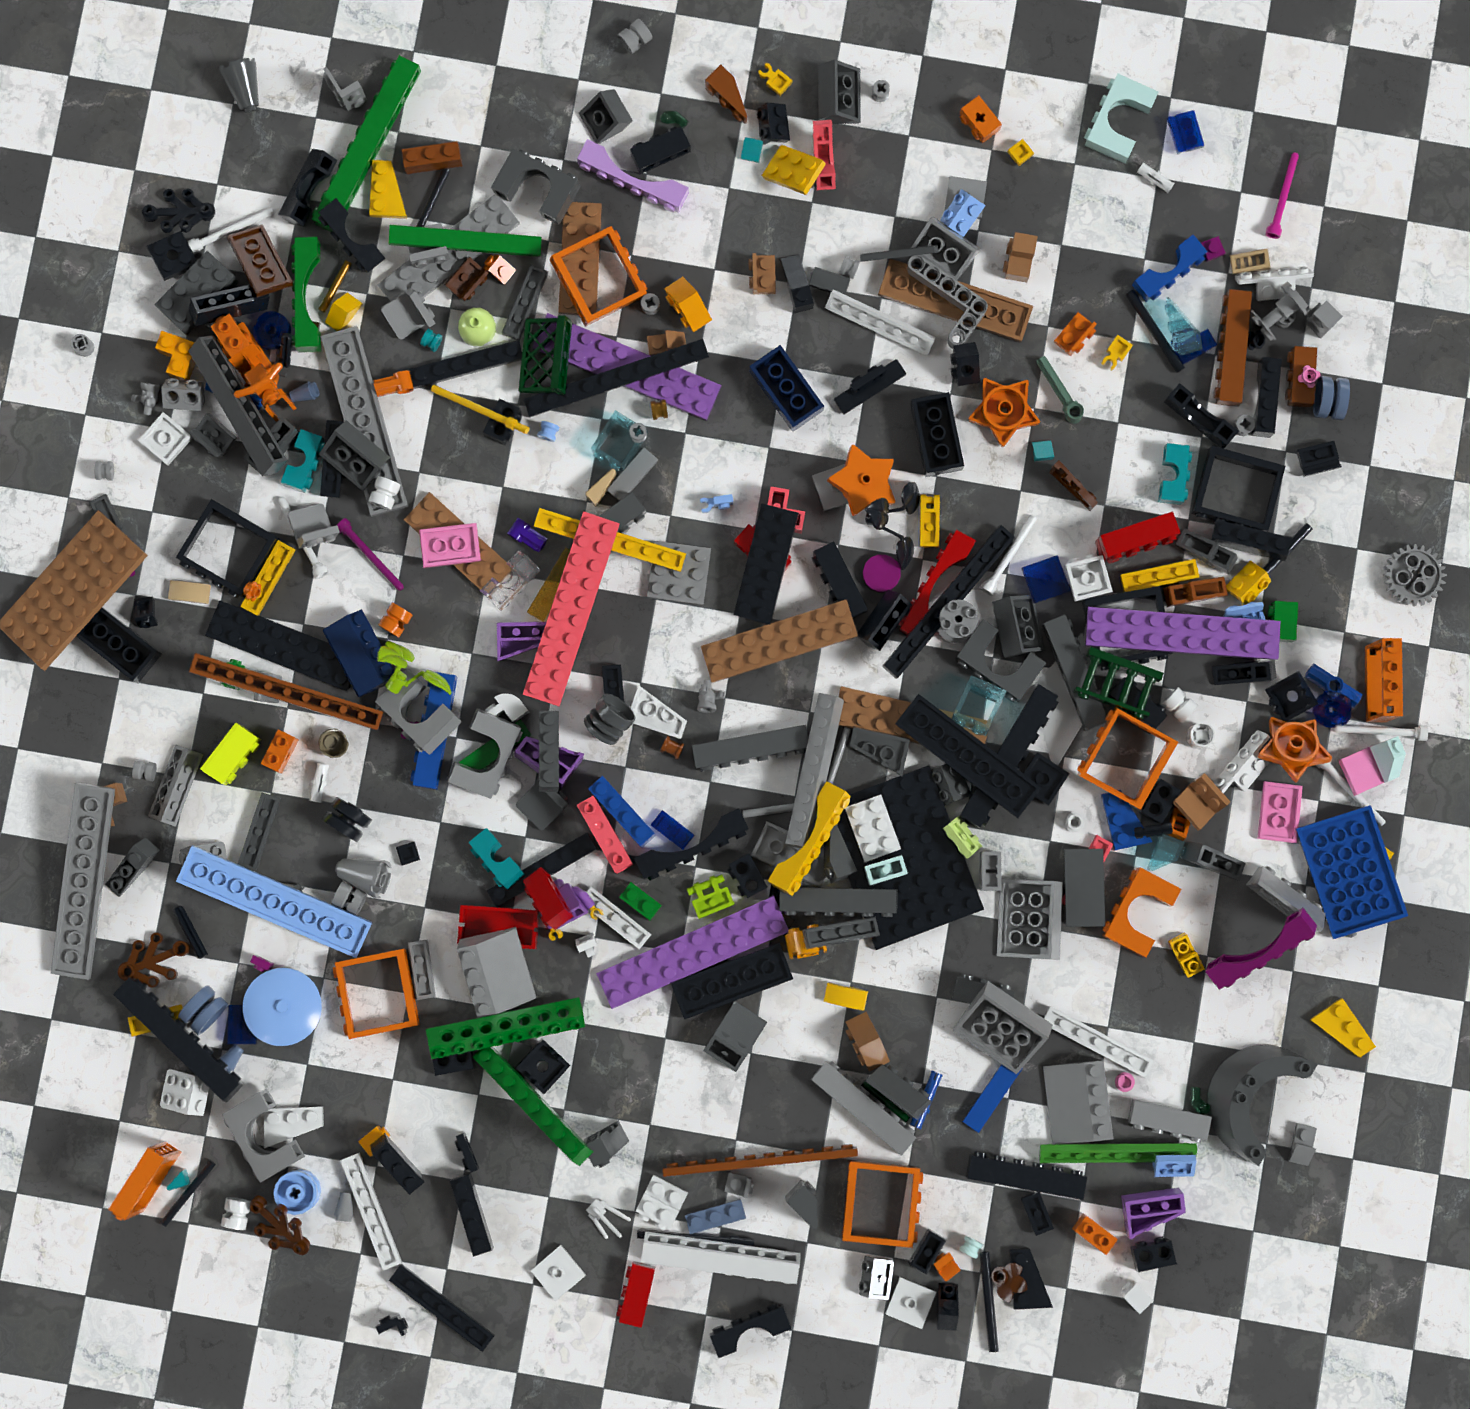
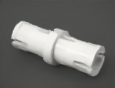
M1145 163L1137 171V173L1151 181L1150 184L1157 185L1166 193H1169L1175 184L1161 175L1162 172L1155 171Z
M317 763L315 777L311 782L313 786L309 801L322 802L324 786L327 785L325 781L329 765Z

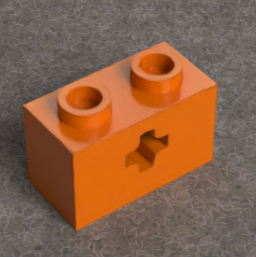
M979 95L961 108L960 120L964 125H968L971 128V133L976 140L984 143L1000 131L1002 123Z
M278 729L261 764L282 774L299 739Z
M1084 1213L1072 1227L1076 1233L1105 1255L1108 1254L1118 1240Z

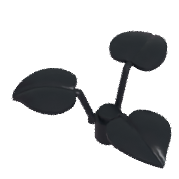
M909 482L904 486L901 494L902 507L889 509L887 499L879 498L864 509L867 512L865 517L867 525H873L876 530H884L900 539L896 544V556L901 570L906 569L914 554L913 541L910 537L904 538L903 535L886 528L885 525L889 520L888 513L906 509L907 514L911 515L917 510L920 495L915 482Z

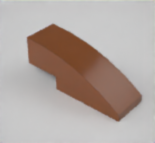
M1224 577L1193 581L1186 584L1168 586L1163 589L1166 607L1228 596Z

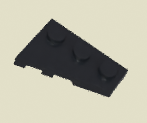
M1030 1248L1010 1249V1263H1017L1023 1267L1020 1276L1024 1278L1027 1284L1026 1291L1013 1293V1309L1053 1308Z

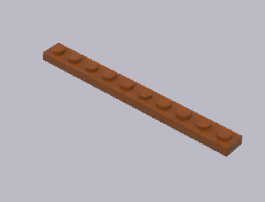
M853 1144L841 1145V1149H833V1146L822 1147V1151H814V1148L802 1149V1153L788 1150L783 1151V1155H775V1152L763 1153L764 1157H756V1154L744 1155V1159L737 1160L736 1156L725 1157V1161L718 1162L717 1158L705 1159V1163L699 1164L697 1160L686 1161V1165L678 1166V1162L667 1163V1167H663V1177L858 1156L857 1147H853Z

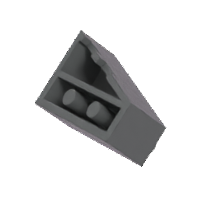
M619 1120L584 1139V1142L593 1151L588 1157L593 1167L599 1166L601 1168L610 1163V1158L629 1142Z

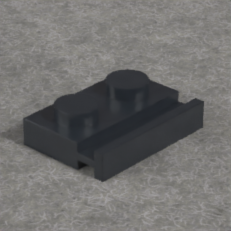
M1335 441L1296 451L1300 467L1303 471V477L1342 467L1339 462Z

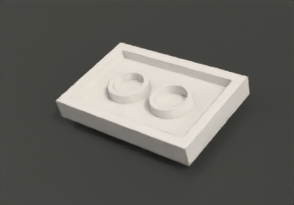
M881 795L853 804L845 809L864 862L901 849Z

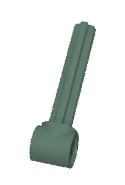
M1045 356L1039 358L1036 363L1064 406L1062 410L1065 413L1066 420L1071 424L1079 423L1084 413L1083 406L1077 400L1073 401ZM1077 410L1080 415L1073 417L1070 411Z

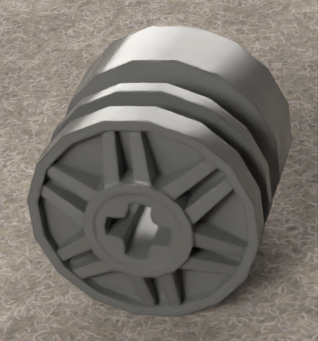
M604 694L596 703V708L592 709L590 714L584 718V724L589 732L598 740L608 745H614L623 736L624 731L633 724L636 717L624 701L612 694Z

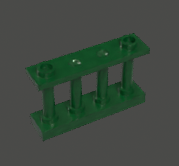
M1090 647L1086 657L1090 658L1091 663L1082 688L1076 687L1073 691L1077 693V697L1084 700L1091 698L1130 712L1132 717L1143 720V717H1149L1150 713L1144 711L1152 685L1155 682H1160L1164 673ZM1103 662L1108 664L1109 670L1099 695L1089 691L1098 664ZM1120 668L1126 671L1127 677L1119 700L1116 701L1107 696L1115 673ZM1139 675L1145 677V684L1135 708L1127 705L1126 701L1134 678Z

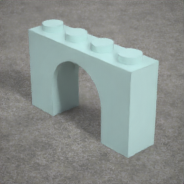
M1117 74L1115 79L1111 78L1107 89L1110 90L1108 95H1103L1099 105L1102 106L1100 112L1096 111L1091 121L1094 122L1093 128L1088 127L1084 136L1087 139L1084 146L1126 164L1136 141L1116 133L1110 127L1108 112L1116 106L1127 105L1149 114L1158 91Z

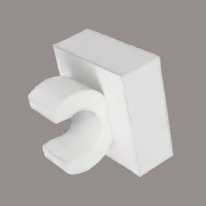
M593 933L575 940L579 953L585 951L588 958L595 955L593 947L597 946V942Z

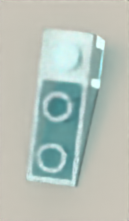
M1166 297L1165 311L1170 320L1168 322V329L1172 333V349L1181 356L1202 350L1200 331L1172 299Z

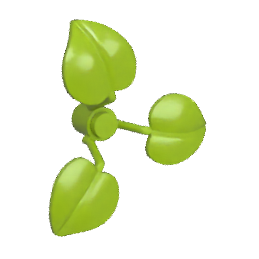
M387 641L386 646L380 647L378 662H387L396 666L394 673L385 685L389 691L398 694L403 686L408 687L411 682L423 676L425 680L451 695V689L446 679L434 671L427 669L425 672H419L408 681L406 680V674L400 670L407 667L408 664L405 660L409 662L414 661L415 657L409 649L391 641Z

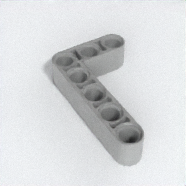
M912 256L907 265L908 273L964 312L949 334L948 345L953 349L954 345L965 344L985 316L988 308L987 302L922 256ZM917 262L921 268L914 269L911 264ZM933 273L937 278L930 280L927 278V274ZM950 284L952 289L946 291L943 289L942 285ZM964 294L968 300L960 301L958 296ZM980 305L983 311L976 312L973 307ZM969 320L972 323V327H965L963 321ZM955 335L960 336L962 341L956 343L952 340V337Z

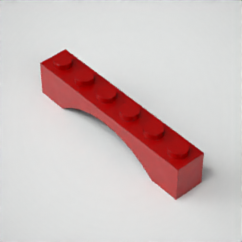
M957 529L954 534L950 532L945 541L948 544L946 549L939 551L936 557L939 560L935 567L932 565L926 574L929 576V579L926 583H921L917 590L920 593L917 600L913 598L911 601V611L898 624L902 626L899 630L900 632L908 635L926 614L934 584L948 568L966 560L976 542L975 539Z

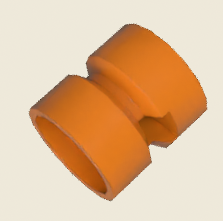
M392 602L386 611L388 615L382 617L378 626L399 638L404 631L403 625L408 624L413 615Z

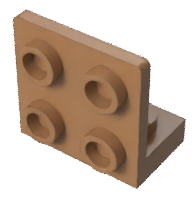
M1205 773L1191 782L1173 801V804L1198 831L1217 812L1230 803V800Z

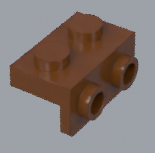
M467 257L444 286L462 301L469 300L475 294L474 290L476 287L485 283L489 272L480 267L471 257Z

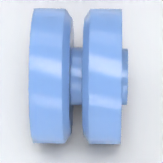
M303 1169L292 1170L280 1177L274 1189L276 1204L285 1205L288 1209L287 1214L292 1215L303 1214L314 1207L321 1194L320 1182L317 1177L310 1171ZM299 1189L301 1192L298 1195L295 1192V1190Z

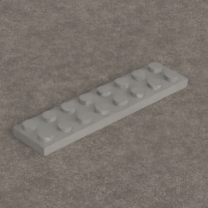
M496 193L451 227L450 230L508 234L520 222ZM448 250L450 260L439 264H428L422 268H413L409 260L377 285L390 301L410 288L415 290L416 293L419 291L425 298L447 281L467 257H471L474 260L483 252Z

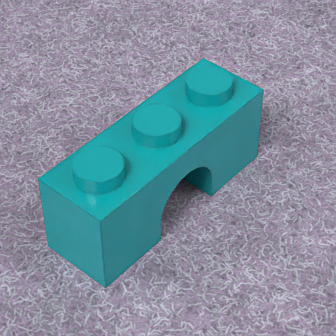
M300 429L294 447L296 450L305 453V462L298 467L287 464L281 480L284 486L303 493L310 489L313 481L311 476L313 471L316 472L318 469L319 453L324 447L325 440L322 436Z
M1167 443L1164 446L1162 465L1172 467L1176 472V479L1173 481L1163 480L1160 483L1159 503L1181 505L1184 500H1187L1188 489L1185 488L1186 481L1189 482L1190 470L1187 469L1188 463H1191L1192 452L1189 451L1190 446Z
M487 828L468 842L472 846L470 851L476 858L480 857L484 861L481 865L488 873L492 871L495 875L493 880L499 887L503 885L506 889H509L525 875L510 856L502 862H495L494 855L502 845Z

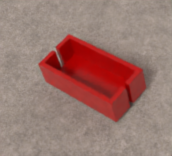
M1172 511L1100 535L1095 543L1099 555H1103L1104 562L1108 561V564L1119 561L1122 556L1126 555V558L1137 555L1140 550L1144 549V552L1155 549L1158 544L1162 543V546L1171 544L1181 532Z
M460 905L459 923H465V926L458 927L457 944L460 939L516 927L522 948L537 949L538 932H534V928L539 926L540 912L526 909Z

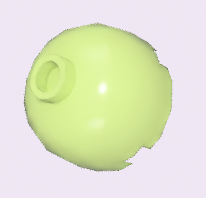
M471 308L461 315L458 322V330L461 338L467 344L480 347L493 339L496 333V324L493 316L487 310Z

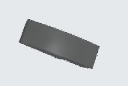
M1184 528L1175 544L1195 558L1228 575L1238 559L1236 553Z

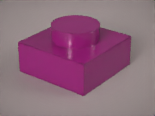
M1219 236L1201 243L1208 251L1205 255L1207 262L1225 255V250Z
M253 955L250 961L255 964L253 968L261 972L271 970L274 963L258 955Z

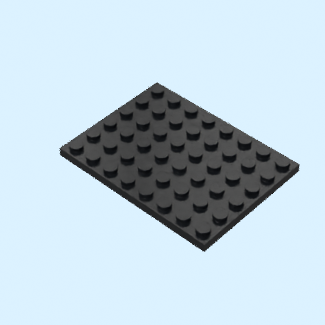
M929 765L850 795L848 806L878 795L882 796L901 847L900 850L864 862L845 809L840 814L837 826L857 869V872L848 878L851 887L855 889H898L897 913H893V917H881V913H873L872 917H876L880 934L878 937L871 938L875 950L984 910L964 855L959 852L956 844L948 838L943 829L951 821L945 805L939 797V790L937 784L933 781ZM902 855L908 874L869 886L864 870L865 866Z

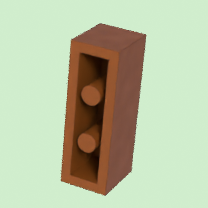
M458 141L402 149L403 163L407 174L463 166Z
M1294 346L1287 355V363H1290V370H1287L1286 374L1289 388L1286 389L1285 400H1288L1287 406L1311 407L1315 402V386L1309 388L1307 384L1300 383L1298 376L1302 374L1304 366L1308 365L1316 370L1317 348Z

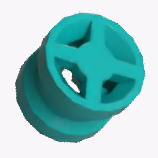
M427 329L420 345L423 347L427 346L432 352H435L443 336L433 333L431 329Z

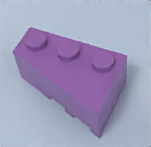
M546 622L497 623V660L501 661L538 648Z
M526 736L515 750L514 757L537 773H539V740ZM559 747V788H563L584 759V753Z
M1180 1188L1121 1195L1125 1231L1130 1240L1144 1231L1152 1230L1153 1227L1161 1223L1164 1224L1186 1213L1184 1193Z

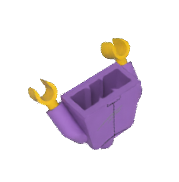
M562 879L554 881L573 914V917L560 927L589 913L587 909L591 910V918L597 920V917L594 915L596 910L603 916V910L594 906L595 903L587 892L578 886L573 887L569 883L564 884ZM546 926L547 929H550L548 935L550 940H556L554 932L557 933L559 939L563 937V932L560 929L554 930L551 926Z

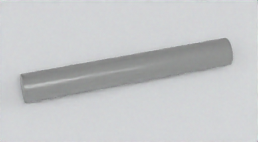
M844 727L827 776L826 781L833 784L851 732L850 728Z
M794 803L743 810V818L793 811Z

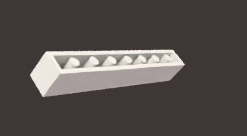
M645 1231L641 1262L650 1265L658 1264L667 1267L686 1268L687 1270L721 1273L728 1276L736 1275L745 1278L763 1279L765 1281H778L785 1284H797L801 1253Z

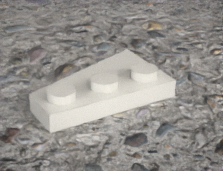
M638 685L631 705V710L636 717L633 724L681 739L687 720Z
M323 1106L271 1108L264 1113V1148L324 1126Z

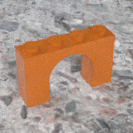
M1139 867L1136 870L1133 869L1128 879L1131 881L1128 887L1124 886L1119 895L1122 897L1119 904L1116 903L1111 910L1113 916L1110 922H1105V926L1102 928V931H1104L1102 936L1143 958H1147L1155 940L1136 931L1130 925L1127 916L1128 907L1135 898L1141 895L1153 897L1169 907L1173 906L1181 888Z

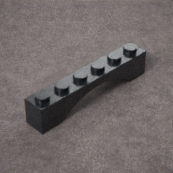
M738 808L721 816L712 833L692 848L678 852L650 850L634 859L644 880L648 878L651 881L660 876L659 872L666 870L668 873L676 869V864L682 861L684 864L695 860L693 856L699 853L701 856L712 852L711 848L716 845L720 848L729 844L728 840L736 837L737 840L747 835L745 831H748L749 828Z

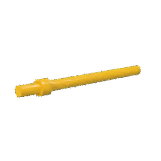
M433 385L431 387V392L505 424V427L511 430L516 429L525 434L529 432L530 428L519 423L515 418L505 417L439 386Z

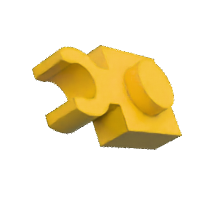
M765 63V68L768 69V72L763 73L759 70L758 75L762 79H768L766 85L781 96L792 84L793 80L780 69H777L776 72L772 71V66L769 63Z
M1117 335L1106 351L1110 355L1106 356L1101 364L1104 365L1106 361H1111L1112 366L1110 370L1112 371L1117 365V359L1122 362L1133 345Z

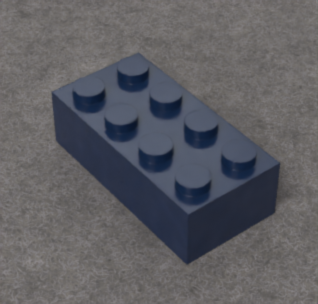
M781 345L749 366V372L792 432L824 411L823 403Z

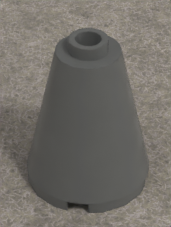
M249 58L228 62L229 66L225 68L224 64L219 66V72L240 110H245V113L256 111V107L259 106L255 58H252L251 61Z

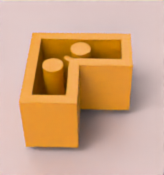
M684 277L664 288L667 293L665 297L670 306H673L678 314H681L682 318H680V321L685 328L689 327L695 332L712 321L697 290Z
M161 331L155 349L160 354L171 357L166 373L178 380H190L196 363L190 355L189 349L195 342Z

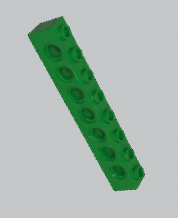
M578 997L426 1029L431 1059L526 1039L539 1038L545 1035L558 1034L564 1031L577 1030L585 1027L580 998Z

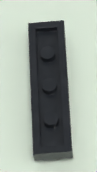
M326 420L324 446L333 432L345 421ZM323 458L320 496L340 498L342 473Z

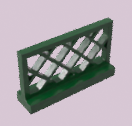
M558 315V318L526 319L518 392H556L557 394H565L572 321L565 315ZM557 323L556 330L550 334L546 328L551 324ZM531 324H538L541 327L535 334L530 332ZM545 331L548 337L540 343L536 338ZM535 340L539 346L531 353L529 345ZM553 340L555 343L554 348L548 352L544 347ZM543 349L547 355L538 361L534 356ZM533 358L537 364L529 371L527 363ZM551 358L553 361L552 366L546 370L542 365ZM541 367L545 373L537 380L533 374ZM532 377L535 383L525 388V381ZM549 377L551 379L550 387H543L540 383Z

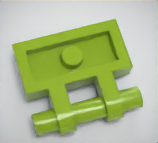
M722 874L716 877L711 876L709 880L702 883L696 882L693 884L694 886L687 888L689 896L695 893L698 895V899L693 900L692 904L699 919L735 905L728 887L719 888L718 884L725 881ZM713 886L715 892L704 896L702 890Z

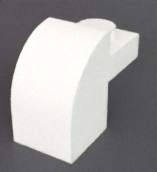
M512 694L497 695L494 698L499 704H492L485 709L487 713L497 717L505 712L513 723L529 713L520 699Z

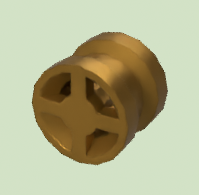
M665 399L660 402L650 401L653 420H657L659 417L668 418Z

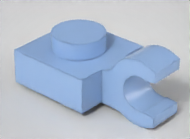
M732 494L700 499V503L706 502L708 504L706 509H702V513L710 512L713 507H719L720 510L730 508V505H733Z

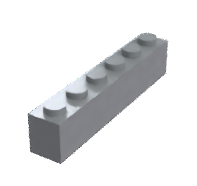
M825 1061L811 1080L902 1156L916 1139L913 1135L915 1131L907 1124L902 1126L898 1122L900 1118L892 1111L888 1114L883 1110L885 1105L878 1099L875 1101L868 1097L870 1093L862 1086L857 1088L853 1084L855 1080L847 1073L843 1076L838 1072L840 1067L833 1061L830 1063Z

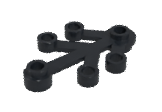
M189 188L182 191L183 199L187 202L190 201L196 208H188L175 196L172 189H166L163 192L164 199L167 202H171L176 208H155L152 205H146L142 209L143 218L147 222H154L158 216H175L171 220H163L160 223L164 233H170L177 224H179L182 232L188 233L201 220H212L216 213L214 205L202 203L194 196L192 189ZM194 215L190 220H184L186 217Z

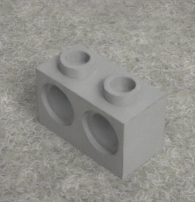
M1326 300L1322 305L1318 303L1308 313L1309 319L1305 324L1322 338L1343 316Z
M170 378L165 380L161 388L163 408L202 410L205 403L204 382Z
M980 852V891H1001V852Z

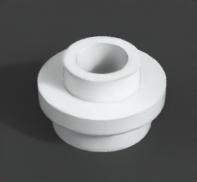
M1071 813L1065 818V826L1071 832H1078L1084 826V819L1078 813ZM1072 819L1077 820L1076 826L1071 825Z

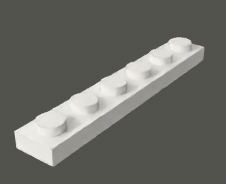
M836 290L831 292L825 306L826 309L926 356H928L936 338Z
M1049 1006L1044 1016L1045 1020L1053 1024V1030L1146 1078L1154 1063V1060Z
M360 1152L340 1160L383 1271L401 1264L402 1260Z

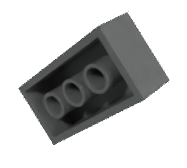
M206 251L154 305L187 335L195 327L189 313L190 298L232 289L239 281L210 252Z

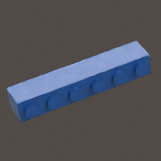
M436 672L448 682L451 695L428 682L427 687H430L429 695L425 696L424 706L427 707L426 713L422 714L421 722L427 720L442 704L452 711L458 679L456 675ZM447 738L430 755L425 751L422 753L420 751L415 752L414 763H416V769L412 770L410 779L413 782V786L438 790Z

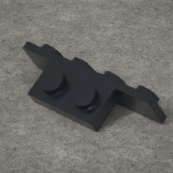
M897 359L886 366L880 365L877 367L874 365L867 370V374L863 377L859 375L851 380L852 384H850L849 389L835 397L834 402L842 414L845 415L906 376V372Z

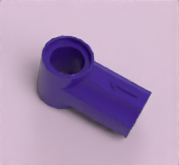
M520 518L516 519L507 533L516 541L523 542L538 553L543 549L548 540Z

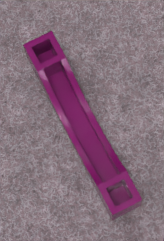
M1302 907L1287 916L1280 934L1268 946L1245 955L1223 954L1208 963L1205 972L1219 990L1223 987L1228 988L1240 977L1242 979L1246 978L1252 970L1263 968L1269 960L1278 959L1286 950L1289 949L1291 951L1295 949L1303 940L1309 941L1315 936L1317 924Z

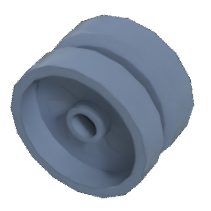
M1320 376L1316 384L1315 402L1313 404L1315 418L1325 419L1329 414L1333 420H1343L1345 418L1350 398L1349 379L1337 378L1333 382V379L1329 376Z
M209 985L194 995L178 1015L184 1023L193 1021L191 1029L197 1035L205 1032L228 1006V1003L222 997L214 999L215 991Z

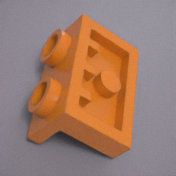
M1078 312L1054 340V343L1070 356L1074 352L1078 354L1084 347L1083 341L1086 338L1090 339L1097 331L1094 329L1097 323H1091Z

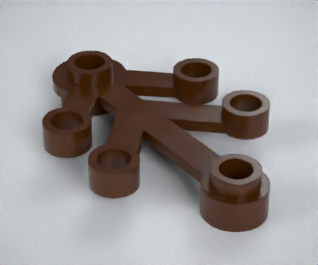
M153 933L143 961L136 963L139 952L145 949V943L142 940H136L133 942V949L128 961L118 967V976L124 981L129 977L132 979L138 978L151 988L157 987L160 983L157 976L149 977L138 971L146 968L165 976L168 980H174L177 978V971L173 968L167 969L157 963L176 955L185 956L189 953L190 947L185 941H177L172 949L154 956L158 944L163 941V935L161 933ZM155 935H159L160 940L158 942L154 941ZM138 942L142 944V948L140 950L136 948V944ZM181 945L185 947L184 952L179 951ZM126 968L131 969V973L129 975H126L125 973ZM171 970L174 972L172 978L168 976V972ZM152 978L156 980L155 985L150 984Z
M259 1195L255 1196L250 1202V1210L255 1214L260 1213L273 1226L258 1223L254 1228V1233L259 1237L267 1233L284 1236L287 1239L283 1240L273 1236L268 1242V1246L272 1250L284 1247L293 1249L299 1255L307 1254L310 1242L306 1237L302 1236L301 1220L294 1217L288 1223V1209L283 1204H279L274 1209V1214L279 1217L278 1220L266 1209V1199Z

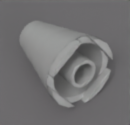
M343 858L337 862L335 872L337 877L373 898L379 899L381 898L379 894H384L389 885L391 873H388V867L391 868V864L385 860Z

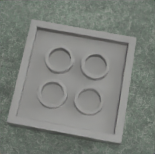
M654 541V544L686 553L681 572L651 563L647 598L704 605L711 548Z

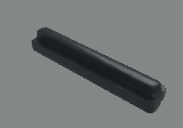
M176 907L173 909V913L197 958L202 959L206 957L208 953L184 907Z

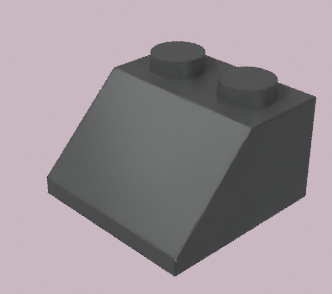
M615 89L600 91L579 112L580 117L597 144L622 132L633 121Z

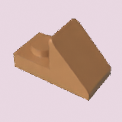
M666 330V334L647 336L649 355L653 356L685 345V333Z

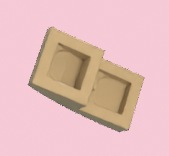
M170 580L168 599L208 604L211 585Z

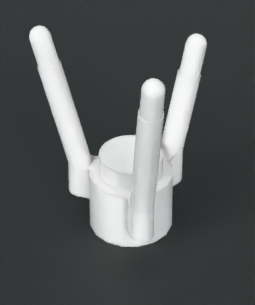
M596 1199L586 1209L589 1213L588 1216L593 1220L605 1239L608 1238V1235L599 1223V1219L620 1238L622 1235L604 1216L606 1213L604 1208L627 1221H631V1218L609 1206L604 1200L599 1202Z

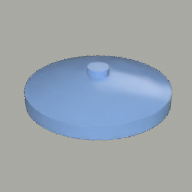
M290 968L271 969L259 975L248 987L243 1000V1016L249 1030L261 1041L275 1046L293 1045L305 1039L315 1029L321 1015V997L313 981L302 972Z

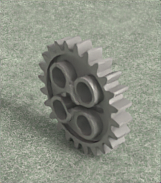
M1416 544L1412 545V548L1406 545L1404 550L1402 548L1397 549L1398 554L1393 552L1391 554L1393 559L1389 558L1386 560L1390 565L1384 566V569L1388 571L1383 574V577L1388 578L1384 584L1390 585L1387 591L1393 590L1394 593L1391 597L1399 596L1398 602L1404 599L1405 605L1412 602V606H1416L1419 602L1422 606L1425 604V600L1428 603L1431 602V597H1438L1436 592L1443 591L1439 585L1446 584L1445 581L1441 580V578L1447 576V574L1441 573L1446 567L1439 565L1443 560H1436L1435 558L1438 553L1431 555V548L1424 551V545L1420 546L1419 549ZM1408 558H1412L1414 560V567L1408 565ZM1423 561L1422 567H1420L1415 575L1417 578L1411 581L1414 576L1413 572L1419 568L1420 562ZM1424 568L1430 569V577L1425 575ZM1399 574L1405 577V583H1401L1398 580ZM1411 581L1409 589L1406 590L1407 584ZM1415 584H1419L1421 586V593L1415 590Z

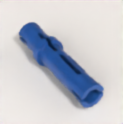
M932 1070L924 1089L929 1094L928 1099L931 1101L943 1077L942 1074L938 1073L934 1080L937 1072ZM930 1105L920 1117L916 1128L922 1129L927 1113H930ZM913 1117L909 1125L915 1127L917 1119Z

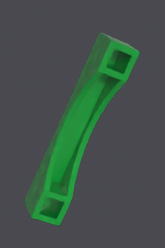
M295 237V244L291 246L292 255L295 256V262H292V273L295 274V280H292V291L295 292V298H292V309L295 310V317H292V327L295 328V335H292V345L295 346L298 353L321 352V333L309 317L306 306L307 284L313 270L320 262V242L318 237Z

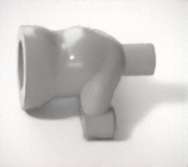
M141 382L142 395L133 394L131 401L136 403L142 402L145 405L143 414L151 415L152 408L158 400L160 385Z
M704 680V684L699 689L697 710L702 713L715 712L717 709L715 700L725 699V691L718 690L717 693L713 692L711 680Z

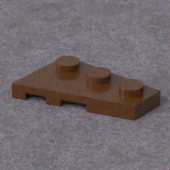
M1060 460L1053 465L1049 473L1091 511L1098 504L1095 495L1087 491Z

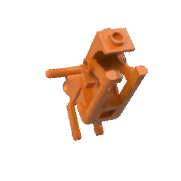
M230 314L218 317L210 327L218 337L217 340L222 346L223 353L227 358H230L229 362L238 370L246 382L244 387L247 388L235 391L234 397L240 398L250 394L258 395L262 399L261 404L276 422L279 421V418L269 406L275 404L280 398H283L293 410L297 409L282 389H277L278 373L283 368L282 363L278 362L272 365L244 322L237 325L234 317Z

